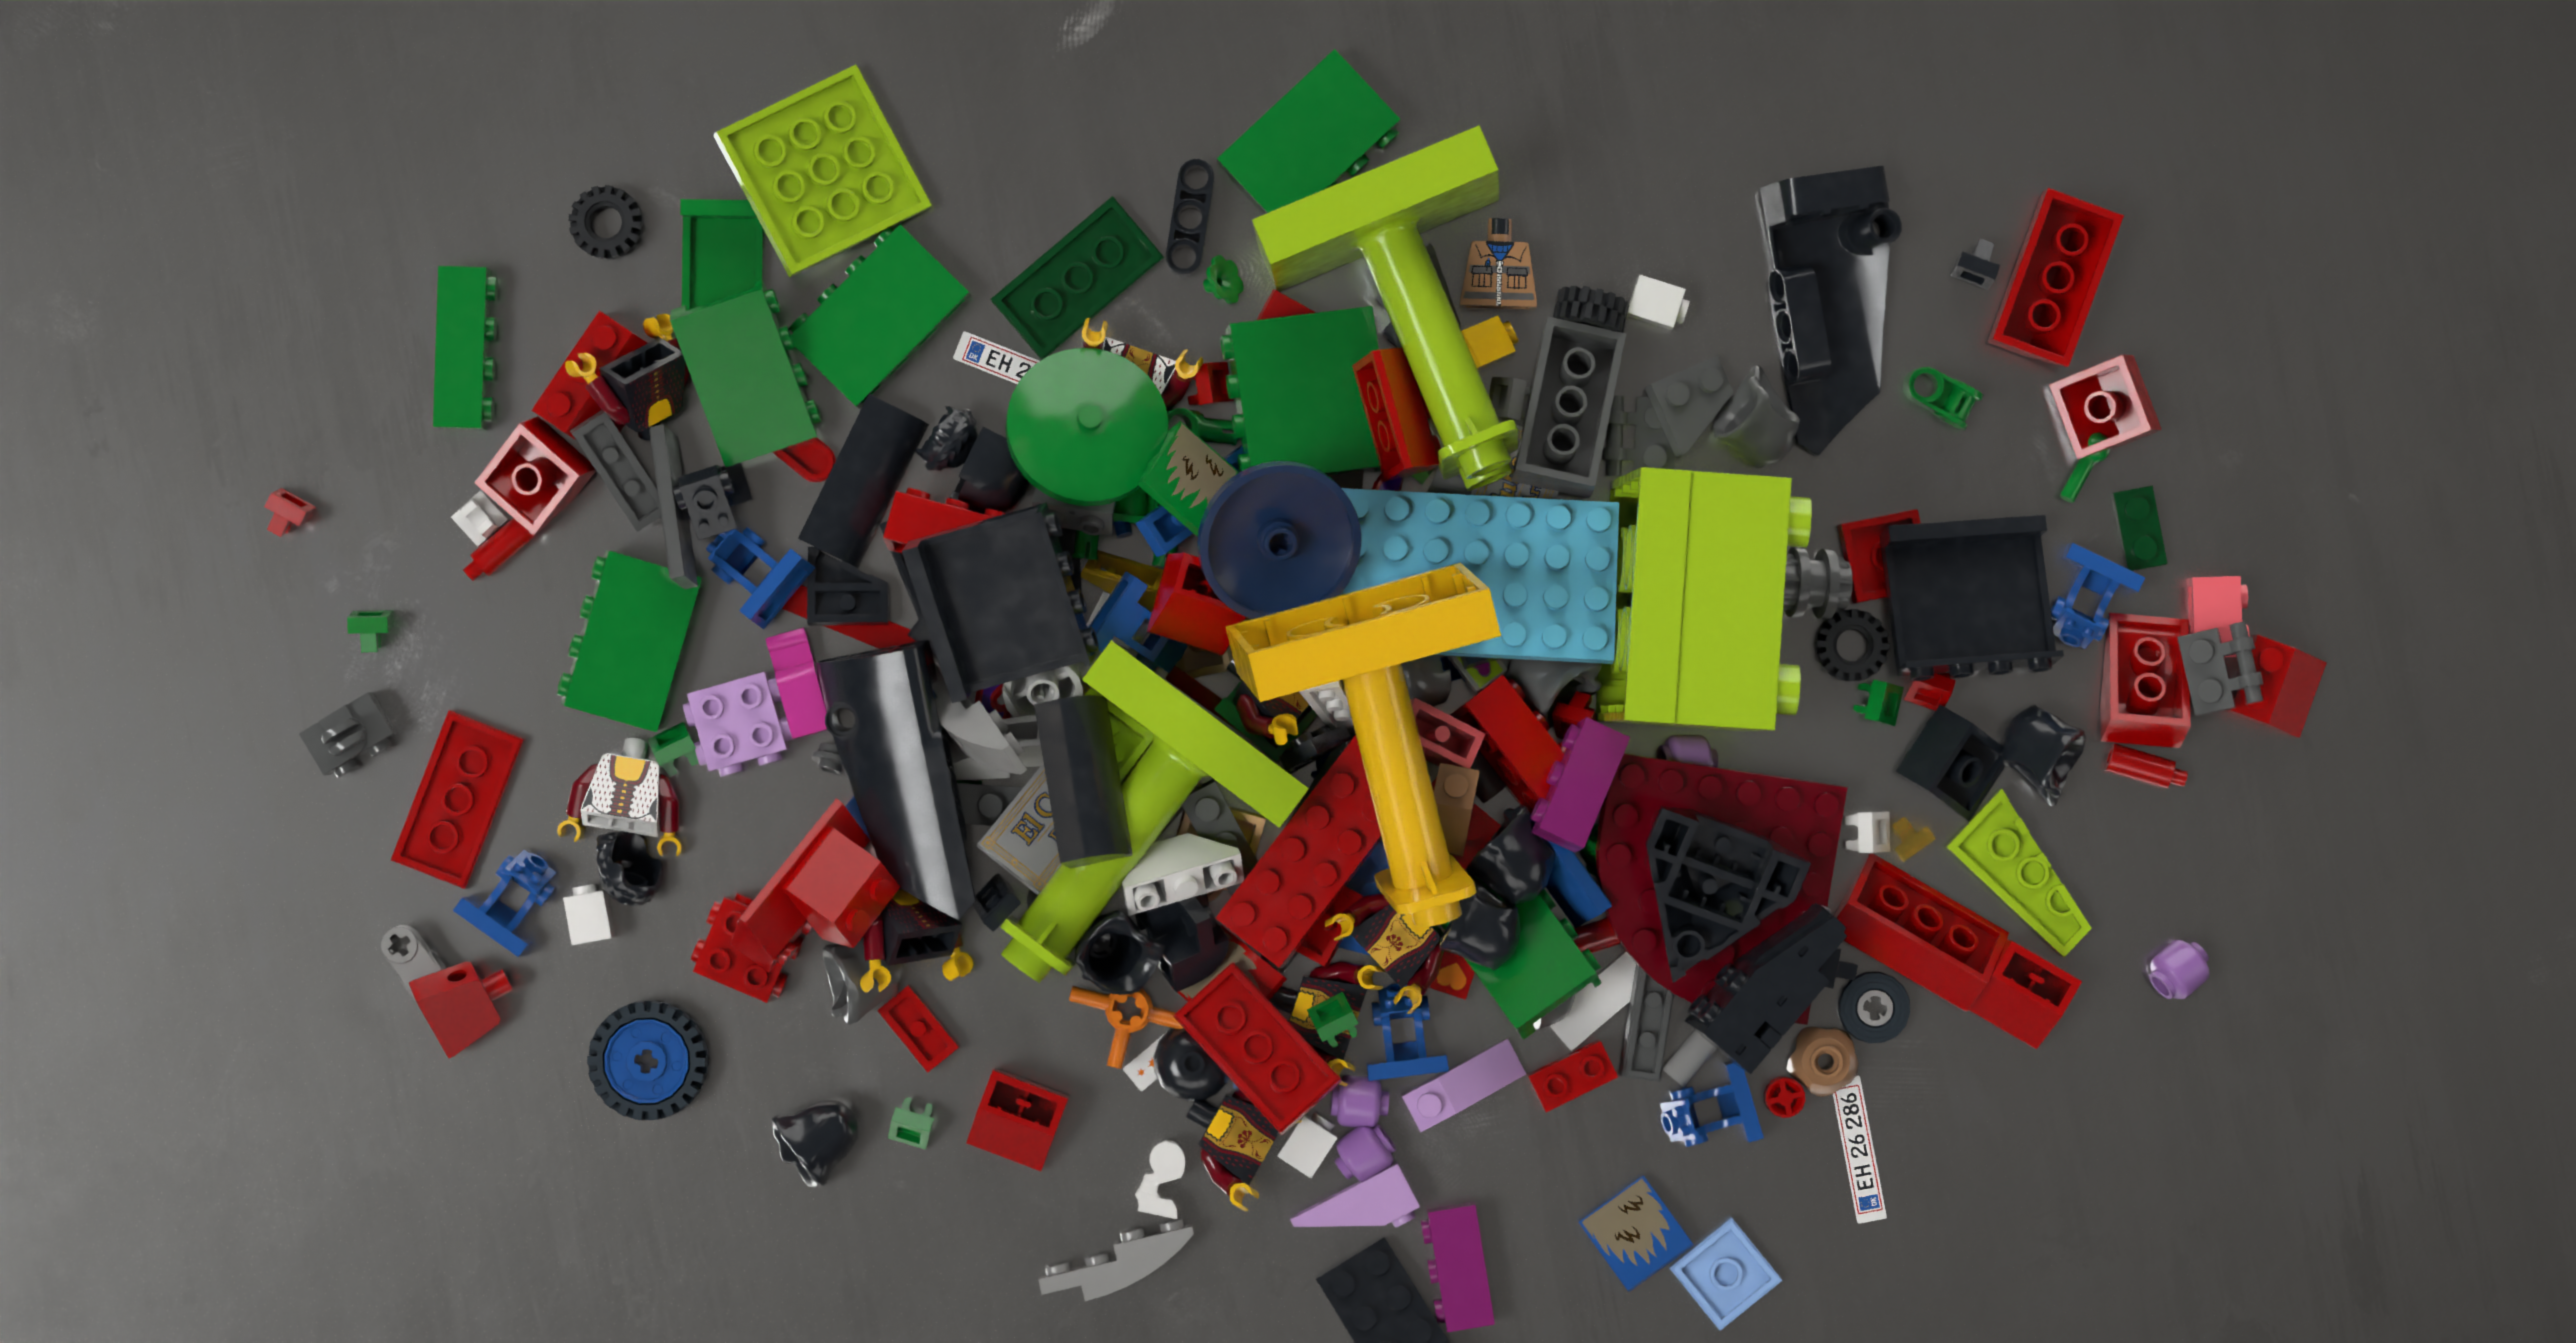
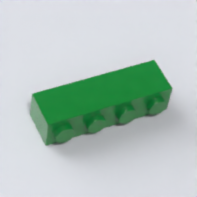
M438 266L433 427L437 429L487 430V421L492 422L494 418V398L488 397V381L495 380L496 365L495 358L489 357V341H495L497 335L496 317H490L491 301H497L498 279L497 277H492V270L487 267Z

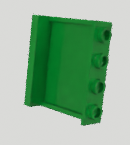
M1373 306L1230 323L1225 330L1226 335L1220 337V345L1223 359L1230 360L1232 375H1226V386L1229 399H1235L1237 414L1232 415V427L1235 439L1241 438L1243 454H1238L1239 472L1271 461L1303 463L1322 471L1326 475L1374 469L1375 472L1381 471L1352 365L1371 351L1379 350Z

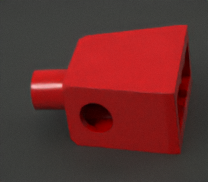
M467 961L408 983L419 1008L448 1059L457 1055L500 1023L501 1017L493 1001L513 991L512 985L503 969L481 980L473 964Z

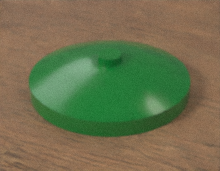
M1074 348L1054 353L1042 359L1021 378L1011 396L1007 410L1006 439L1010 454L1017 468L1039 491L1067 504L1100 506L1120 501L1141 488L1138 486V483L1148 461L1159 453L1167 437L1168 416L1163 398L1156 385L1136 364L1106 350Z

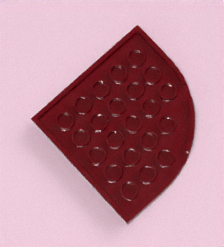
M1624 753L1601 808L1596 842V875L1601 890L1612 903V906L1605 911L1606 916L1625 951L1654 981L1671 993L1693 1003L1701 994L1707 995L1716 984L1714 978L1723 966L1728 963L1733 964L1743 954L1805 913L1812 904L1817 903L1828 907L1848 787ZM1661 806L1693 809L1765 836L1811 863L1794 902L1783 909L1781 907L1762 919L1760 925L1708 960L1704 958L1685 971L1686 975L1674 983L1672 982L1646 849V840ZM1811 1004L1795 1023L1808 1025Z

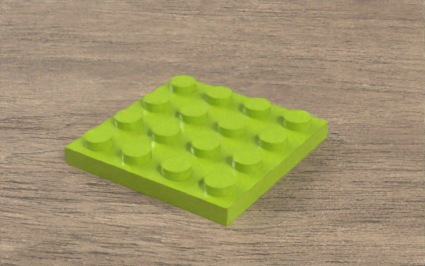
M856 64L739 120L713 135L789 278L883 232L887 228L894 227L928 210L932 206Z

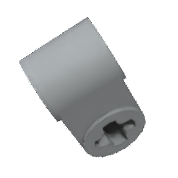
M400 924L390 929L383 936L381 950L413 998L414 995L408 984L409 982L446 969L440 958L430 949L413 926ZM395 934L399 938L407 936L411 942L406 946L409 953H406L403 949L399 951L394 950L392 945L397 941L394 936Z

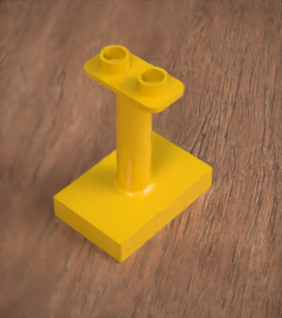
M1460 562L1226 626L1237 674L1260 702L1339 680L1343 681L1389 865L1388 869L1374 875L1376 886L1398 914H1412L1414 925L1417 927L1436 926L1460 917L1462 910L1459 901L1476 894V887L1473 879L1456 859L1448 853L1402 663L1500 637L1501 633L1490 588Z

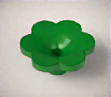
M1216 255L1211 260V266L1206 270L1207 278L1203 281L1204 289L1209 294L1213 293L1219 300L1224 299L1228 304H1235L1239 300L1238 294L1242 293L1244 289L1243 281L1238 276V268L1232 260L1226 261L1222 255Z

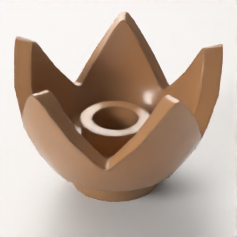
M1806 1027L1800 1031L1797 1037L1796 1050L1790 1056L1786 1069L1796 1081L1805 1085L1812 1094L1818 1097H1825L1834 1094L1854 1080L1858 1073L1859 1062L1855 1054L1853 1040L1847 1031L1838 1028L1826 1030L1818 1027ZM1823 1054H1829L1833 1059V1064L1828 1069H1822L1818 1065V1059Z

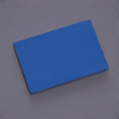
M1531 820L1532 826L1534 827L1535 821ZM1540 837L1556 856L1546 888L1575 928L1579 927L1609 909L1612 903L1577 855Z

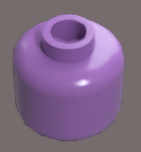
M1671 735L1665 740L1664 745H1660L1657 749L1656 758L1718 767V753L1716 749H1711L1710 743L1702 735Z
M2174 940L2151 960L2149 980L2163 997L2167 999L2172 997L2186 999L2209 978L2210 972L2206 963L2209 960L2208 954L2195 942L2189 944L2183 940Z
M1344 1075L1341 1080L1348 1085L1344 1087L1338 1084L1332 1090L1330 1115L1337 1116V1121L1341 1126H1368L1374 1128L1378 1124L1380 1115H1388L1389 1092L1382 1091L1380 1080L1369 1081L1368 1076Z
M1379 1124L1374 1128L1368 1126L1356 1127L1337 1142L1336 1147L1340 1157L1335 1159V1163L1348 1180L1355 1176L1360 1182H1363L1390 1168L1394 1162L1392 1153L1397 1149Z

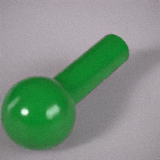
M2094 433L2089 437L2088 446L2108 438L2102 433ZM2111 449L2079 459L2059 496L2069 503H2074L2095 463L2104 461L2109 456Z

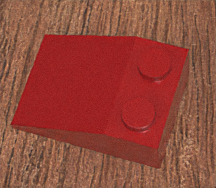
M2109 612L2107 619L2110 621L2106 630L2100 702L2101 741L2180 748L2191 727L2190 691L2177 637L2189 634V619Z

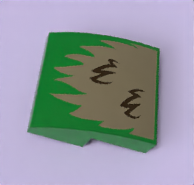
M1179 421L1170 428L1159 453L1148 461L1138 486L1198 537L1200 522L1208 503L1220 487L1238 474L1239 471L1183 422Z

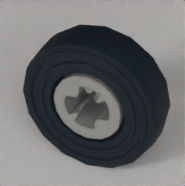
M1865 972L1856 976L1855 981L1850 980L1843 988L1838 1001L1839 1018L1844 1029L1855 1039L1869 1044L1885 1043L1897 1037L1906 1027L1911 1014L1910 998L1904 986L1894 977L1881 972ZM1878 996L1879 1003L1885 1005L1884 1014L1877 1013L1879 1017L1877 1019H1870V1012L1863 1010L1865 1001L1871 1002L1870 997Z

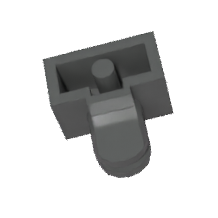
M367 692L300 732L299 736L322 774L331 775L335 773L337 778L358 767L355 760L367 752L374 757L393 745L390 739L396 736L398 732L375 694Z

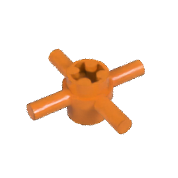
M1072 986L1069 1001L1105 1010L1108 1021L1115 1028L1107 1066L1122 1069L1131 1033L1143 1029L1149 1022L1174 1029H1183L1173 1017L1176 1012L1154 1007L1150 995L1143 987L1138 992L1132 994L1117 995L1110 993L1108 995ZM1128 997L1135 998V1005L1141 1008L1139 1016H1132L1131 1019L1123 1018L1122 1013L1118 1010V1004L1126 1002Z

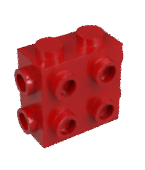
M736 893L734 899L727 896L724 897L722 903L715 901L706 920V923L712 926L705 941L699 938L690 958L691 961L696 963L693 972L765 1003L770 1002L772 996L780 998L789 977L783 974L786 964L782 966L777 963L768 973L730 944L738 919L754 899ZM798 936L793 944L797 946V949L790 959L796 960L804 938Z

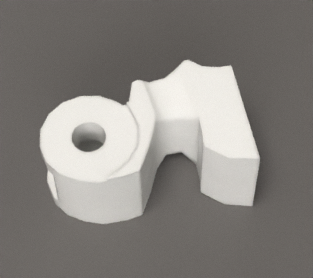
M1163 1140L1153 1147L1150 1153V1165L1153 1171L1145 1173L1143 1181L1135 1193L1139 1204L1138 1211L1178 1219V1206L1173 1197L1161 1196L1158 1191L1161 1183L1179 1179L1183 1175L1186 1158L1183 1148L1177 1142Z

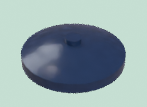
M1271 461L1239 472L1224 483L1214 494L1200 522L1197 539L1198 557L1207 582L1220 600L1235 612L1247 618L1255 619L1339 596L1349 584L1358 565L1361 552V528L1353 504L1346 493L1331 477L1303 463Z

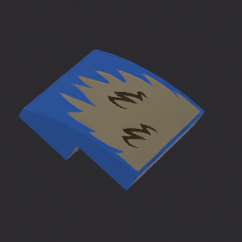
M1644 1175L1578 1222L1628 1292L1635 1289L1694 1246Z

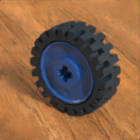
M658 1001L634 1002L610 1014L595 1031L590 1042L589 1055L587 1056L588 1074L597 1095L603 1099L609 1108L614 1109L618 1114L635 1120L650 1121L663 1119L684 1109L701 1090L709 1066V1053L705 1037L698 1028L697 1023L681 1009ZM646 1050H651L652 1058L658 1059V1065L650 1067L649 1072L645 1070L644 1063L638 1062L639 1055H645Z

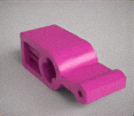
M805 627L765 638L792 739L826 731L825 715L827 712Z

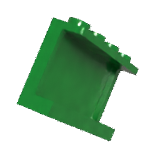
M1334 49L1217 158V163L1228 174L1230 173L1266 213H1269L1338 184L1337 182L1347 172L1355 176L1370 162L1366 155L1377 144L1384 149L1399 135L1400 132L1396 127L1400 124L1401 119Z
M901 224L895 230L892 227L885 229L873 242L877 248L867 258L860 255L845 270L849 277L839 287L834 283L831 284L817 299L821 305L810 316L804 312L789 327V330L792 332L791 336L794 346L858 409L863 406L868 394L873 395L971 296L970 292Z
M763 280L755 282V287L690 310L684 305L671 310L670 313L672 328L725 468L817 437L816 424L822 422L815 400L808 401L803 387L808 385L801 362L794 364L789 350L795 348L787 325L780 327L775 313L781 312L776 293L774 289L766 290Z
M605 550L604 557L597 556L590 576V579L596 580L592 596L586 594L583 599L579 618L585 619L581 635L574 633L568 656L574 659L570 673H562L556 695L562 696L561 705L657 733L702 577L697 576V587L684 589L669 577L667 567Z
M1475 877L1486 889H1488L1491 893L1497 896L1500 900L1504 901L1499 895H1497L1492 889H1490L1481 879ZM1545 889L1534 900L1515 905L1518 907L1520 916V940L1514 955L1506 963L1493 971L1491 968L1465 959L1523 1040L1536 1032L1533 1023L1588 984L1592 983L1596 988L1602 983L1596 973L1602 967L1588 948L1581 952L1576 946L1574 940L1579 937L1565 917L1560 921L1557 920L1551 911L1556 907V904ZM1449 922L1440 924L1444 931Z

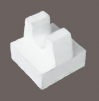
M482 490L451 516L477 547L482 545L510 521Z
M1860 812L1845 817V825H1855L1858 827V838L1845 841V849L1858 851L1859 853L1891 852L1889 812Z

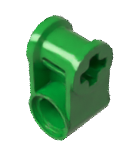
M1921 367L1909 372L1903 382V392L1907 399L1933 413L1934 416L1962 431H1965L1968 427L1966 420L1976 401H1981L1984 397V394L1959 380L1952 379L1931 367ZM1921 374L1928 376L1933 383L1932 392L1927 397L1920 396L1914 389L1915 379Z

